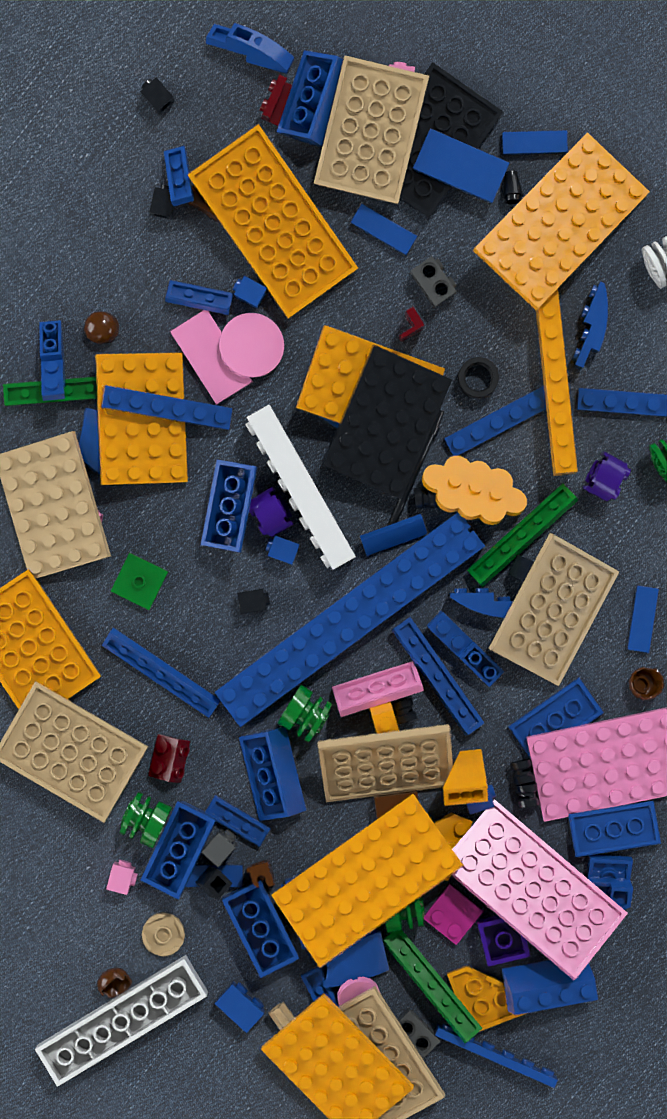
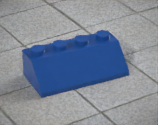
M304 50L277 129L278 133L306 144L323 147L343 59L339 56Z
M223 460L216 461L201 545L241 553L257 466Z
M279 727L239 737L259 821L289 817L306 811L287 729Z
M177 801L141 881L179 900L216 820L203 810L185 801Z
M259 880V888L255 887L253 883L248 884L223 896L222 902L260 978L300 958L262 881Z
M551 960L502 968L508 1012L514 1015L598 1000L595 977L589 963L575 980L569 977Z

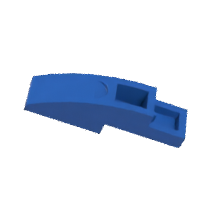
M236 23L233 24L231 29L214 24L206 36V44L246 55L247 63L287 74L294 61V56L275 41L255 30Z
M601 281L597 286L593 285L589 294L592 300L589 306H584L580 316L584 318L581 324L589 326V329L585 328L580 340L583 341L581 348H576L572 360L575 361L573 367L580 370L584 367L590 351L595 353L600 351L606 332L608 300L605 283Z
M61 320L39 322L43 401L65 399V361Z
M476 588V593H467V589H454V593H449V597L458 604L478 613L505 618L513 601H510V597H497V601H494V593L489 592V588Z
M440 611L426 625L488 687L504 673L443 611Z

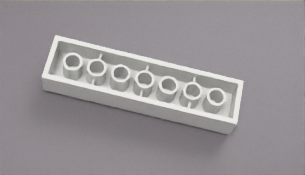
M267 405L247 417L249 422L246 423L248 430L252 436L257 435L260 440L256 444L263 455L267 453L270 460L267 463L273 474L278 472L281 477L278 483L284 493L287 491L290 493L292 498L289 499V502L294 511L299 510L303 516L299 520L304 529L311 530L313 536L310 539L315 548H321L324 553L321 559L327 568L331 566L332 569H335L356 557L271 406Z
M185 955L37 1045L35 1051L58 1087L207 997L208 991Z

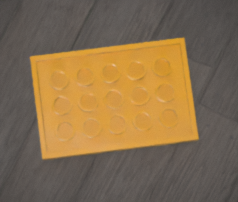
M324 325L296 408L340 423L372 345L381 347L440 375L444 374L445 368Z
M182 353L96 354L101 485L188 482L185 422L101 408L105 385L184 399Z
M29 569L0 588V682L18 709H20L35 681L69 699L102 677Z
M325 993L261 1047V1050L328 1119H378L414 1089V1085Z

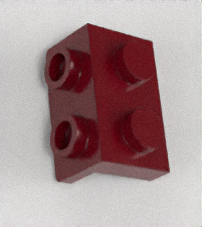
M280 74L277 80H272L268 89L272 93L268 100L264 98L259 110L263 112L262 120L279 126L292 87L291 84L286 82L287 78Z
M158 734L148 776L167 782L181 783L185 773L186 759L190 751V741Z

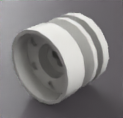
M667 236L662 238L663 249L656 241L651 244L652 249L648 245L642 247L646 269L660 289L667 286Z

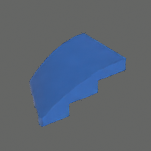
M86 408L82 429L77 436L84 463L92 471H97L100 474L98 410Z
M589 855L586 878L624 910L631 907L633 886L630 881L633 864L632 857Z
M378 929L373 930L327 963L328 969L326 979L322 983L323 987L341 986L350 979L355 980L358 977L370 978L388 971L389 966L381 931Z

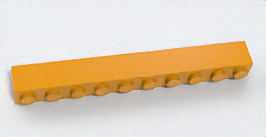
M557 289L537 309L536 316L553 476L576 474L577 462L559 293Z

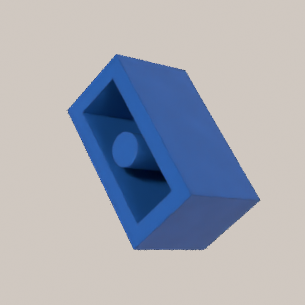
M232 981L215 1000V1005L247 1033L264 1015V1004L256 997L252 999L247 994V988L240 982L236 984Z

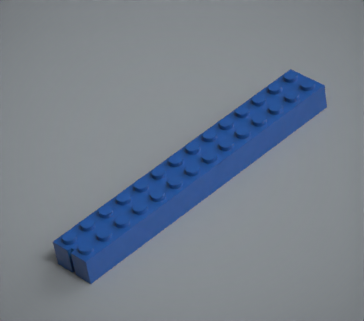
M458 512L216 690L215 694L240 727L484 548L485 545L474 531H468L471 526Z

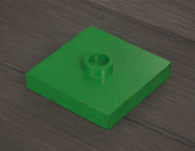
M129 553L111 592L150 610L169 571Z

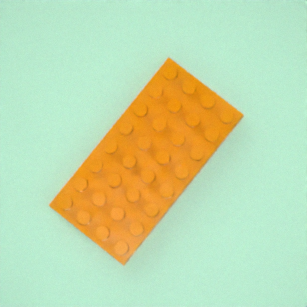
M259 124L187 175L287 318H290L358 269L353 259Z
M587 132L473 251L537 311L650 191Z
M412 794L271 896L318 966L322 968L464 865L415 795Z

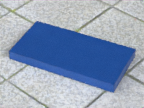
M430 129L413 170L492 204L509 166V162Z
M578 677L508 727L530 757L527 736L589 724L604 712Z
M654 801L568 814L575 857L661 844Z

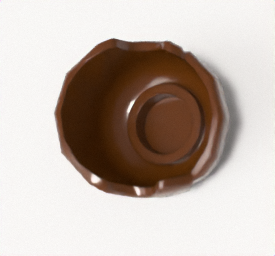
M94 312L85 320L84 332L86 337L93 341V343H110L119 334V323L117 318L108 312Z
M639 668L631 674L628 681L631 693L641 700L655 698L662 693L664 688V678L655 668Z
M122 968L107 969L97 980L98 990L101 995L104 996L105 993L109 998L125 992L132 984L129 975Z

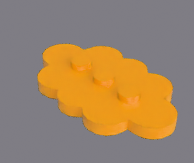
M452 456L447 459L444 466L437 464L428 466L422 475L424 487L436 493L437 505L446 512L458 511L467 520L479 518L488 525H496L503 520L505 515H520L527 505L525 494L521 490L512 487L513 479L511 475L504 469L496 468L491 470L483 461L470 463L462 456Z

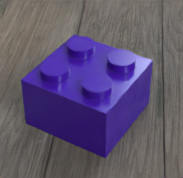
M496 915L476 920L488 966L530 957L527 940L501 917Z

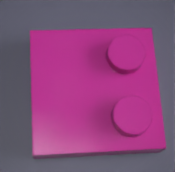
M449 883L427 910L424 920L457 945L483 913V910Z

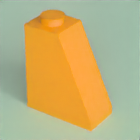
M391 702L370 708L377 734L399 731Z
M481 749L459 752L443 787L445 806L488 801V786Z

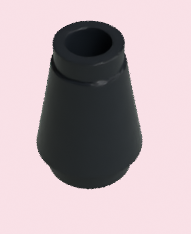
M507 171L504 177L502 198L506 204H518L524 196L518 172Z

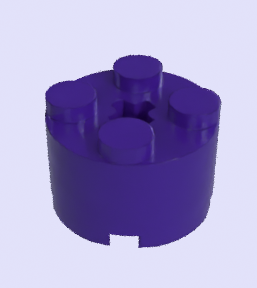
M603 451L600 454L602 459L600 461L595 460L585 479L588 485H583V489L607 502L611 498L615 500L621 491L619 486L622 480L625 481L628 478L631 469L628 468V464Z
M273 486L252 498L249 508L251 515L258 518L260 522L258 527L264 536L267 534L271 537L295 524L294 520L289 521V517L292 515L280 495L276 497L273 493L276 491Z

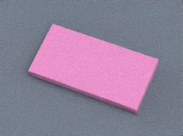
M203 310L170 331L216 405L253 382L250 377L245 378L233 373L224 364L219 348L222 332L209 311Z
M413 661L332 687L341 717L424 691Z

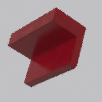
M414 307L405 312V317L412 328L400 335V342L420 332L425 326Z

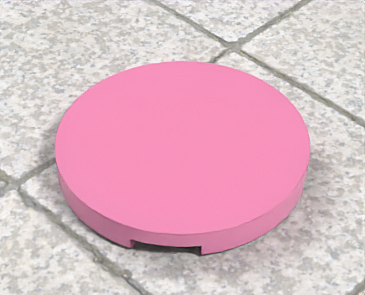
M245 313L233 318L223 329L219 340L220 354L224 364L233 373L245 378L261 377L269 374L279 364L284 352V339L280 329L271 319L257 313Z

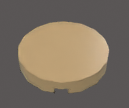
M165 912L157 913L150 917L142 930L143 944L148 951L158 956L174 954L180 949L185 938L184 925L180 919L173 914Z

